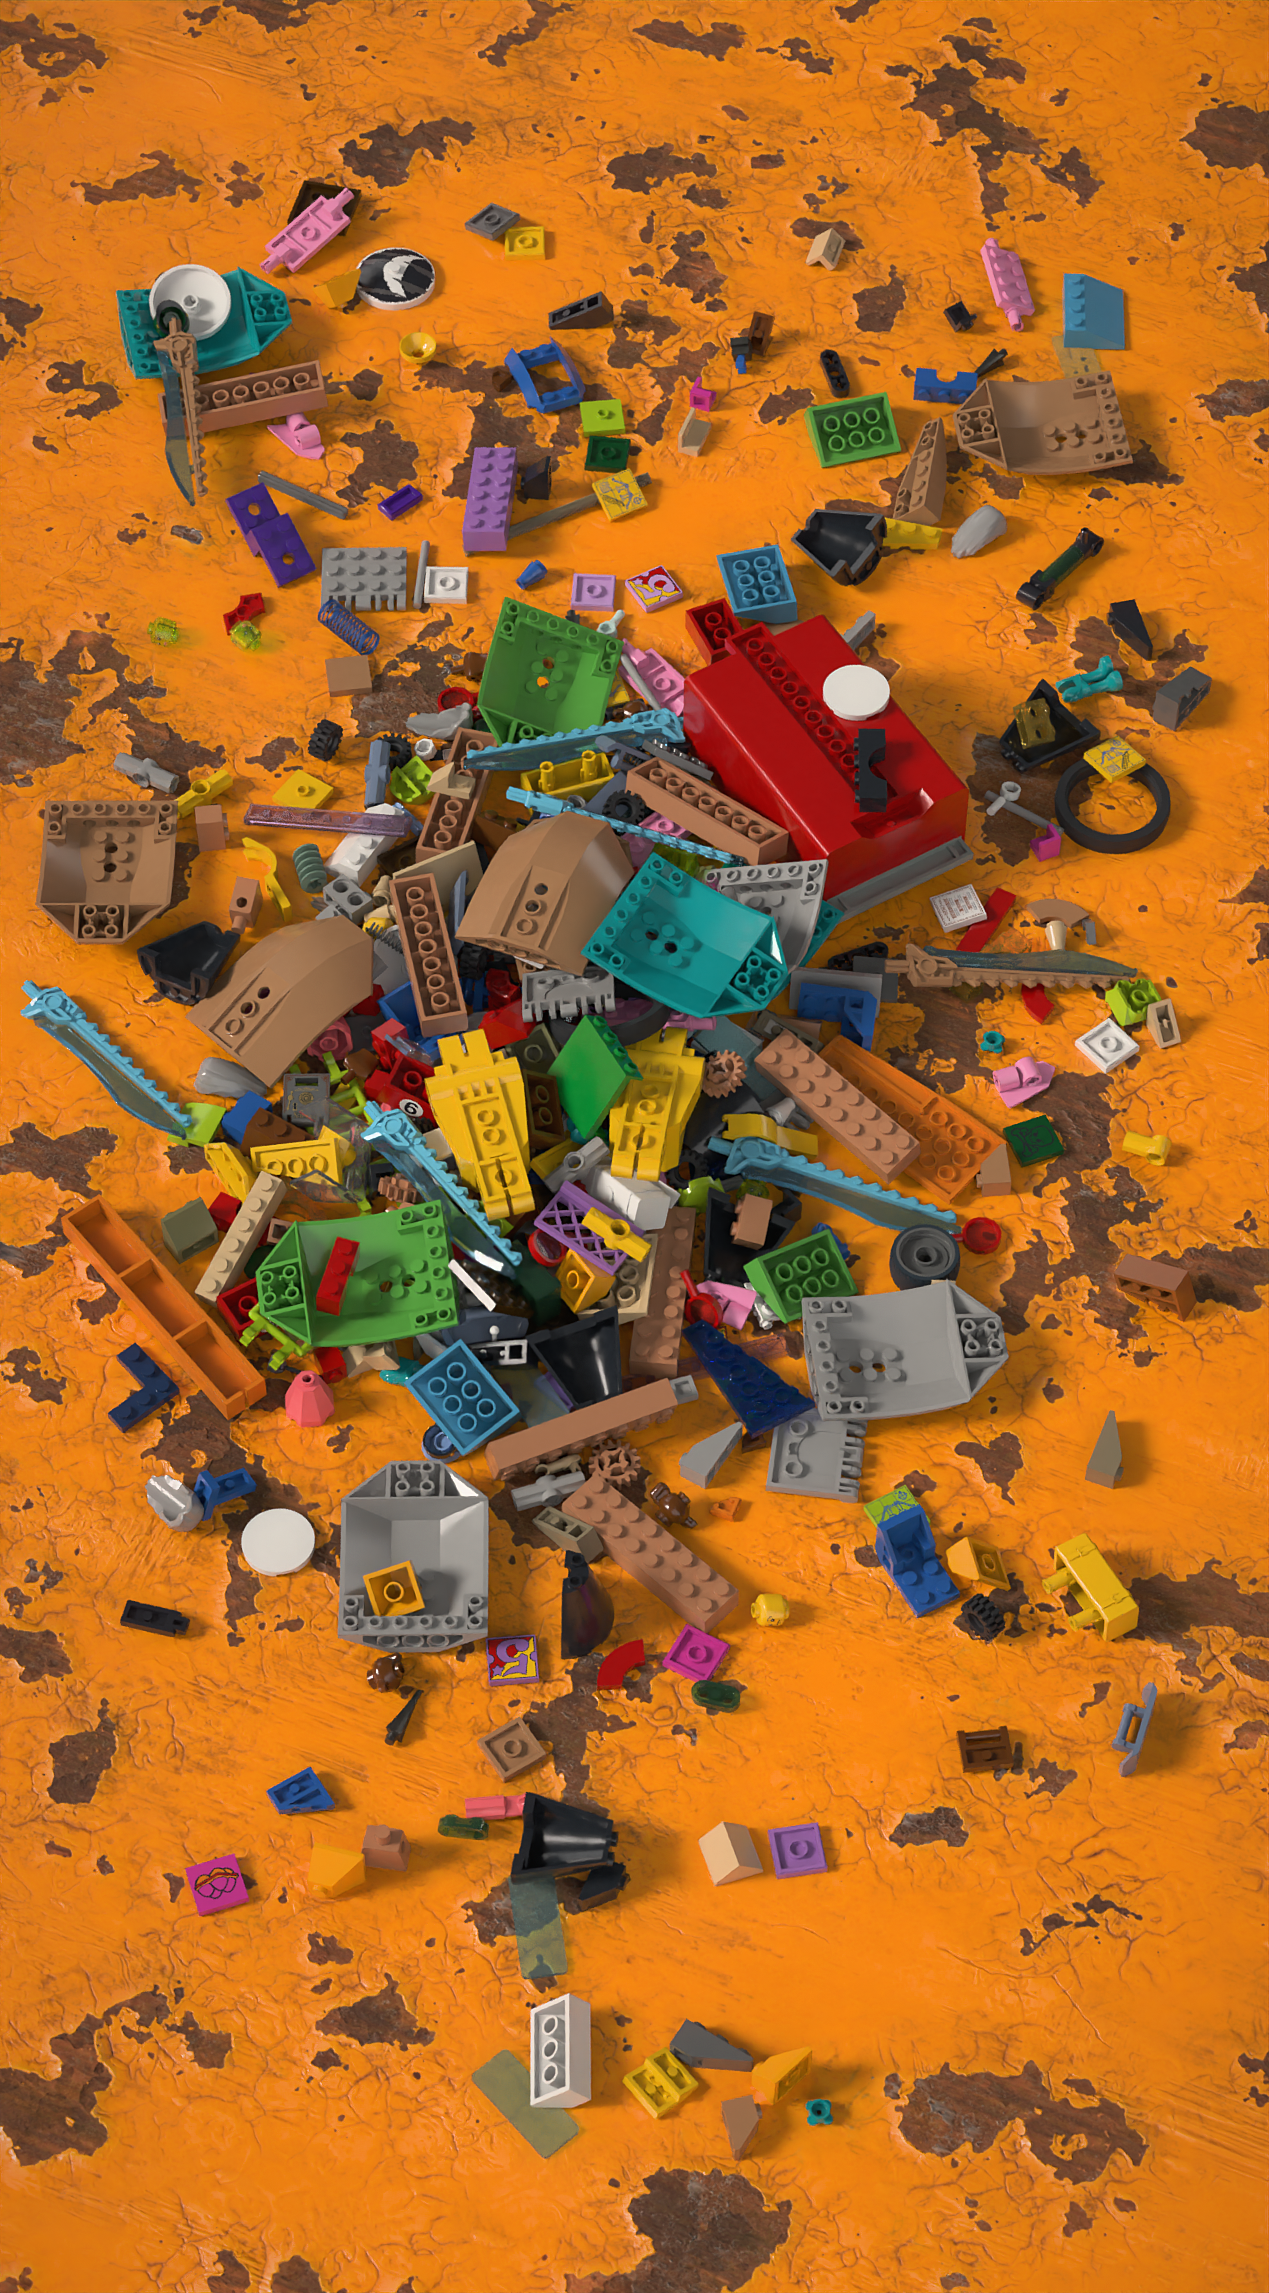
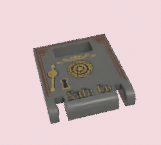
M284 1074L282 1119L288 1122V1117H292V1125L296 1127H320V1116H324V1125L329 1126L330 1074ZM296 1083H318V1086H296Z

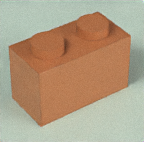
M221 804L195 807L199 851L226 849L225 840H229L228 827H224L228 826L227 813H222Z
M745 1194L740 1200L736 1201L734 1213H737L736 1221L732 1222L730 1228V1235H732L731 1243L755 1250L760 1249L764 1245L772 1200Z

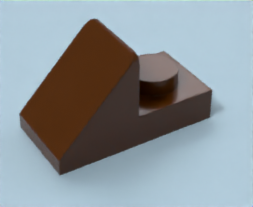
M754 311L748 333L753 354L765 355L773 339V336L770 335L775 316Z

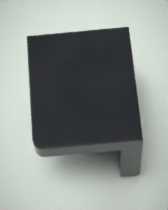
M392 1163L368 1166L366 1177L370 1198L386 1196L380 1194L378 1186L381 1177H391L394 1172Z
M786 1189L783 1191V1201L771 1209L770 1216L775 1213L796 1223L801 1219L802 1203Z

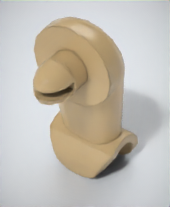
M571 1454L547 1465L540 1464L534 1471L535 1473L542 1471L546 1475H551L570 1469L574 1473L581 1471L578 1464L582 1461V1458L578 1454Z

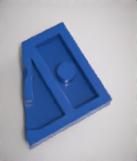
M311 1767L266 1790L268 1798L279 1815L325 1811L335 1808V1803Z

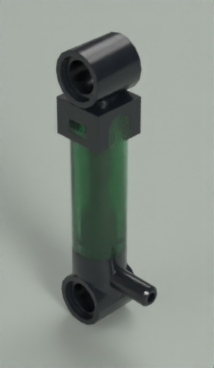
M1083 527L1071 546L1043 571L1038 570L1030 577L1029 582L1021 585L1016 594V599L1032 610H1037L1043 601L1046 602L1054 594L1055 588L1087 558L1090 556L1094 557L1100 552L1104 545V539L1088 528Z

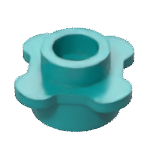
M996 1031L984 1033V1041L980 1044L981 1050H988L995 1054L1001 1053V1046L1005 1042V1037Z
M826 2099L808 2101L805 2107L809 2114L807 2123L811 2126H815L818 2123L831 2124L833 2121V2116L830 2115L831 2102Z

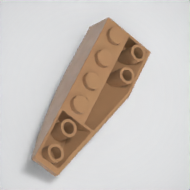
M941 417L927 422L922 429L897 493L893 515L895 520L930 526L941 519L947 477L946 443L943 419Z

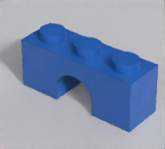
M916 368L913 400L963 404L977 388L978 373L957 371L955 380L943 382L936 376L937 369Z

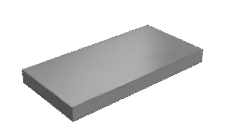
M796 967L791 972L789 1009L798 1010L801 983L869 991L877 999L875 1017H879L882 987L881 974Z

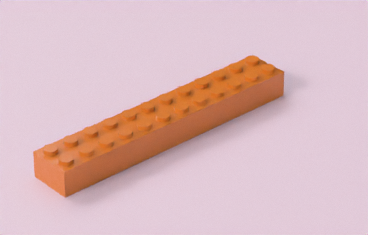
M100 1194L61 1218L65 1236L227 1420L245 1410L246 1403L251 1406L267 1395L265 1379Z

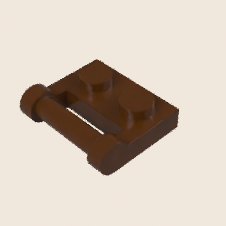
M1007 1726L974 1732L956 1731L963 1773L1013 1768L1014 1762ZM1000 1739L1001 1741L993 1743L967 1745V1742Z

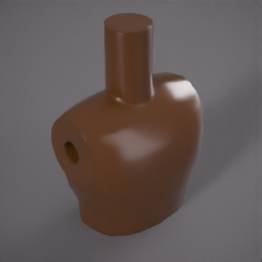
M466 653L462 665L450 667L452 675L465 673L468 681L482 679L488 653Z
M365 1048L350 1054L343 1062L348 1072L340 1079L344 1085H348L355 1077L366 1082V1079L373 1075L379 1065V1060Z

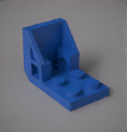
M410 981L377 1000L385 1022L393 1018L406 1027L413 1053L432 1062L441 1057L437 1039L458 1035L461 1044L464 1043L462 1033H466V1031L423 1038Z
M801 983L797 1017L841 1022L840 1035L870 1052L877 999L869 991Z
M920 1504L877 1524L875 1550L880 1563L917 1618L960 1597L959 1590L935 1556L936 1544L925 1511Z

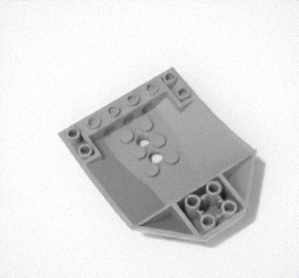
M823 859L704 870V884L708 878V887L712 877L711 889L714 890L715 887L719 889L720 885L721 893V890L725 887L732 886L735 889L738 902L764 914L772 911L769 916L773 917L774 915L788 974L799 965L807 953L818 920L829 861Z
M948 1279L945 1282L875 1295L802 1298L804 1354L811 1394L823 1421L874 1420L904 1417L945 1410L969 1402L1009 1358L1001 1317ZM874 1363H881L884 1365L885 1371L877 1372L873 1369L872 1365ZM856 1366L861 1372L854 1373L849 1367Z
M440 1460L390 1461L341 1499L338 1638L391 1653L440 1652L487 1637L488 1497ZM412 1560L420 1586L422 1587L421 1591L425 1608L415 1613L410 1612L398 1616L375 1615L363 1576Z

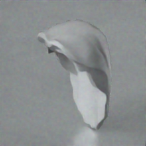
M985 505L975 511L959 527L957 533L952 538L951 553H953V556L960 559L963 556L974 555L986 544L1005 534L1007 531V521L1004 515L991 505Z
M463 703L462 705H457L456 708L444 710L439 714L421 713L420 715L409 717L408 721L405 722L406 727L419 735L442 740H454L459 727L472 729V705Z
M208 1057L203 1060L194 1082V1087L199 1093L215 1094L222 1097L233 1096L240 1098L244 1097L250 1090L264 1098L268 1089L266 1084L247 1068L233 1061L216 1057Z
M152 1475L151 1479L147 1481L145 1485L148 1497L147 1502L153 1507L159 1518L168 1525V1528L178 1532H187L197 1526L204 1515V1507L194 1491L190 1490L179 1480L173 1479L170 1475L160 1477Z

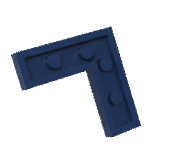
M136 1343L119 1353L117 1361L143 1388L108 1412V1418L122 1433L129 1430L180 1393L179 1387Z

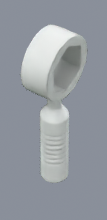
M1009 781L1003 783L1000 790L1001 796L987 809V813L993 816L1005 804V799L1009 801L1017 800L1021 792L1020 786Z

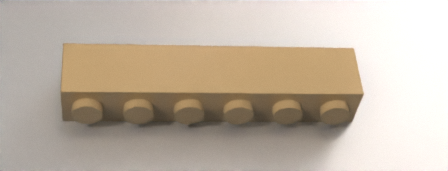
M263 1171L259 1174L195 1290V1294L201 1302L217 1309L216 1297L234 1288L288 1190L281 1179Z

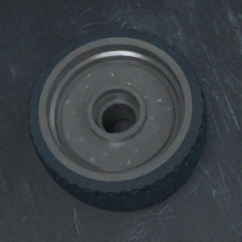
M931 1224L911 1226L898 1234L893 1242L889 1259L890 1273L895 1285L900 1290H908L931 1285L932 1280L948 1279L956 1281L960 1269V1251L955 1238L943 1228Z

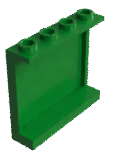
M585 1015L546 1073L556 1076L560 1103L582 1137L588 1140H592L596 1136L601 1140L604 1139L606 1133L600 1125L610 1112V1108L614 1106L631 1079L639 1081L644 1079L638 1070V1066L633 1063L628 1056L627 1050L622 1047L616 1034L607 1025V1021L598 1015Z

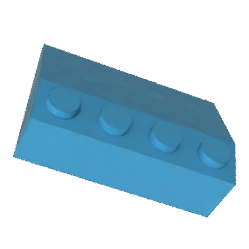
M1064 273L1062 288L1064 348L1124 350L1123 290L1085 274Z
M778 544L716 555L734 616L775 624L797 620V601Z
M461 1339L404 1382V1385L463 1457L504 1433L522 1419L520 1410Z

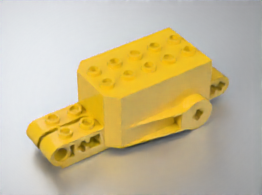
M667 1026L664 1041H662V1027L652 1036L624 1047L630 1059L638 1066V1070L644 1079L642 1081L631 1079L614 1106L610 1108L609 1157L612 1159L611 1177L633 1179L635 1168H637V1180L659 1182L661 1172H666L679 1164L686 1124L700 1097L705 1071V1057L695 1056V1049L686 1048L687 1028Z
M483 1029L462 1033L466 1053L463 1052L458 1035L437 1039L443 1065L434 1067L435 1076L425 1078V1086L433 1116L454 1154L462 1185L476 1193L480 1192L488 1221L510 1216L508 1200L514 1215L535 1210L527 1178L531 1167L529 1165L530 1155L525 1093L517 1058L504 1059L502 1051L490 1053Z

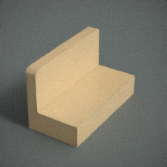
M833 228L815 237L805 263L809 266L820 261L829 271L834 269L845 240Z
M691 407L678 434V452L698 457L711 430V423L696 419V408Z

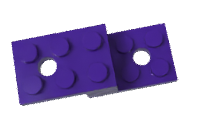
M263 482L225 500L253 556L262 555L278 588L317 569L289 514L280 515ZM250 505L257 506L259 514H251L248 507ZM283 555H290L293 558V563L290 565L285 564L282 559Z

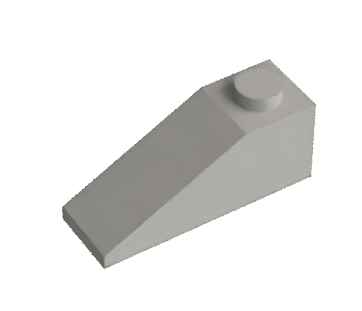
M738 1421L692 1446L688 1453L685 1452L680 1458V1476L706 1489L741 1439L743 1423Z

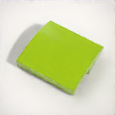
M185 1103L180 1114L191 1115L192 1122L190 1126L184 1128L176 1121L167 1137V1141L189 1147L190 1143L204 1147L207 1143H212L222 1125V1118L227 1113V1108L206 1103Z

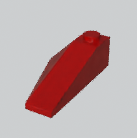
M522 998L495 1011L492 1010L486 1013L478 1029L484 1030L487 1043L492 1050L528 1038L537 1024L535 1019L536 1013H533V1022L524 1023Z

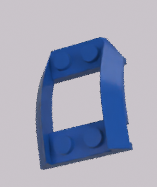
M550 337L551 344H542L537 348L522 350L519 353H516L511 348L504 360L505 366L508 365L511 374L523 393L528 409L535 407L537 412L547 413L578 404L583 401V393L586 392L571 357L563 346L552 337ZM559 360L573 386L564 387L554 392H546L538 396L527 369Z

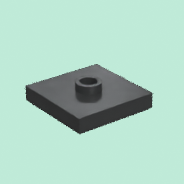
M490 203L464 225L466 230L494 241L521 219L518 213Z
M853 956L852 972L882 975L880 1002L897 1003L898 973H886L884 967L885 960L898 959Z
M380 1012L376 1016L360 1015L344 1018L350 1028L353 1040V1049L350 1052L349 1050L347 1051L348 1056L362 1048H365L373 1055H378L372 1045L373 1038L371 1032L385 1023L382 1013Z

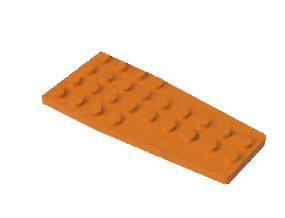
M837 1035L817 1054L919 1142L921 1153L903 1172L948 1205L975 1180L976 1174H980L981 1164L999 1145L1006 1144L1007 1146V1142L958 1106L842 1035Z

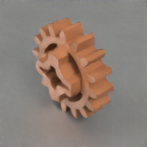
M728 1050L723 1055L718 1051L715 1058L709 1056L710 1062H705L703 1091L710 1097L714 1095L716 1098H719L722 1093L727 1097L730 1090L736 1092L735 1087L737 1085L742 1086L740 1080L746 1078L744 1073L747 1070V1067L744 1065L745 1061L735 1051L730 1053Z
M396 1173V1176L381 1177L378 1191H380V1194L386 1195L391 1201L409 1202L412 1204V1202L416 1203V1201L423 1202V1200H427L430 1187L425 1183H421L417 1177Z
M608 1440V1446L600 1443L599 1451L596 1449L592 1450V1457H589V1474L593 1476L596 1473L612 1487L617 1486L618 1490H621L622 1484L630 1487V1479L637 1481V1474L641 1472V1458L637 1456L636 1449L630 1450L629 1443L622 1446L621 1440H618L616 1444Z

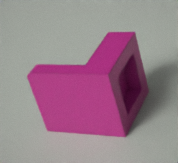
M697 377L690 391V407L709 412L717 397V393L702 388V377Z
M1051 823L1047 825L1046 835L1030 840V848L1039 862L1059 855L1061 837Z

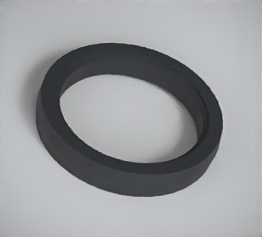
M1085 759L1074 763L1064 772L1055 792V814L1058 824L1064 829V833L1080 846L1099 853L1126 854L1147 847L1164 831L1171 809L1170 793L1163 777L1149 764L1145 763V766L1126 776L1138 780L1149 789L1156 801L1157 810L1154 817L1144 827L1126 834H1105L1092 830L1083 825L1070 809L1068 797L1073 788L1082 780L1101 773Z
M614 976L615 998H639L653 1004L652 1008L643 1015L625 1023L609 1026L611 1031L618 1037L622 1047L642 1041L658 1032L669 1019L670 1007L647 996ZM548 1009L549 1026L552 1035L556 1041L565 1046L577 1026L565 1022L566 1017H561L560 1010H556L557 1019H551Z

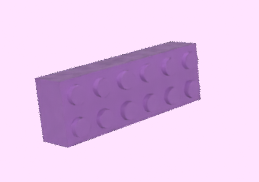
M475 448L462 528L464 551H506L518 471L516 448Z

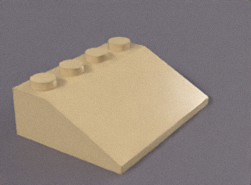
M471 841L393 873V880L433 873L444 914L449 910L450 892L460 874L465 870L468 871L469 882L465 887V895L468 896L479 885L483 872L474 841Z
M643 1234L642 1239L653 1245L647 1257L640 1263L629 1255L614 1273L616 1279L607 1295L578 1313L579 1320L592 1317L595 1312L615 1305L618 1308L619 1325L648 1315L658 1234ZM599 1242L601 1250H612L604 1242ZM587 1243L588 1251H596L594 1243ZM603 1256L606 1263L611 1266L615 1264L614 1256Z

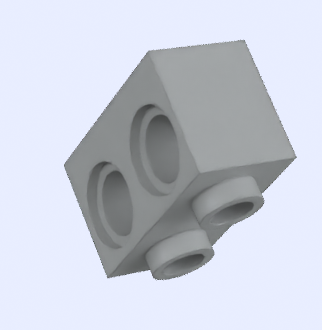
M344 874L323 887L324 902L328 906L332 903L342 915L355 925L364 920L363 914L373 911V899L370 894L363 892L353 879L347 878Z

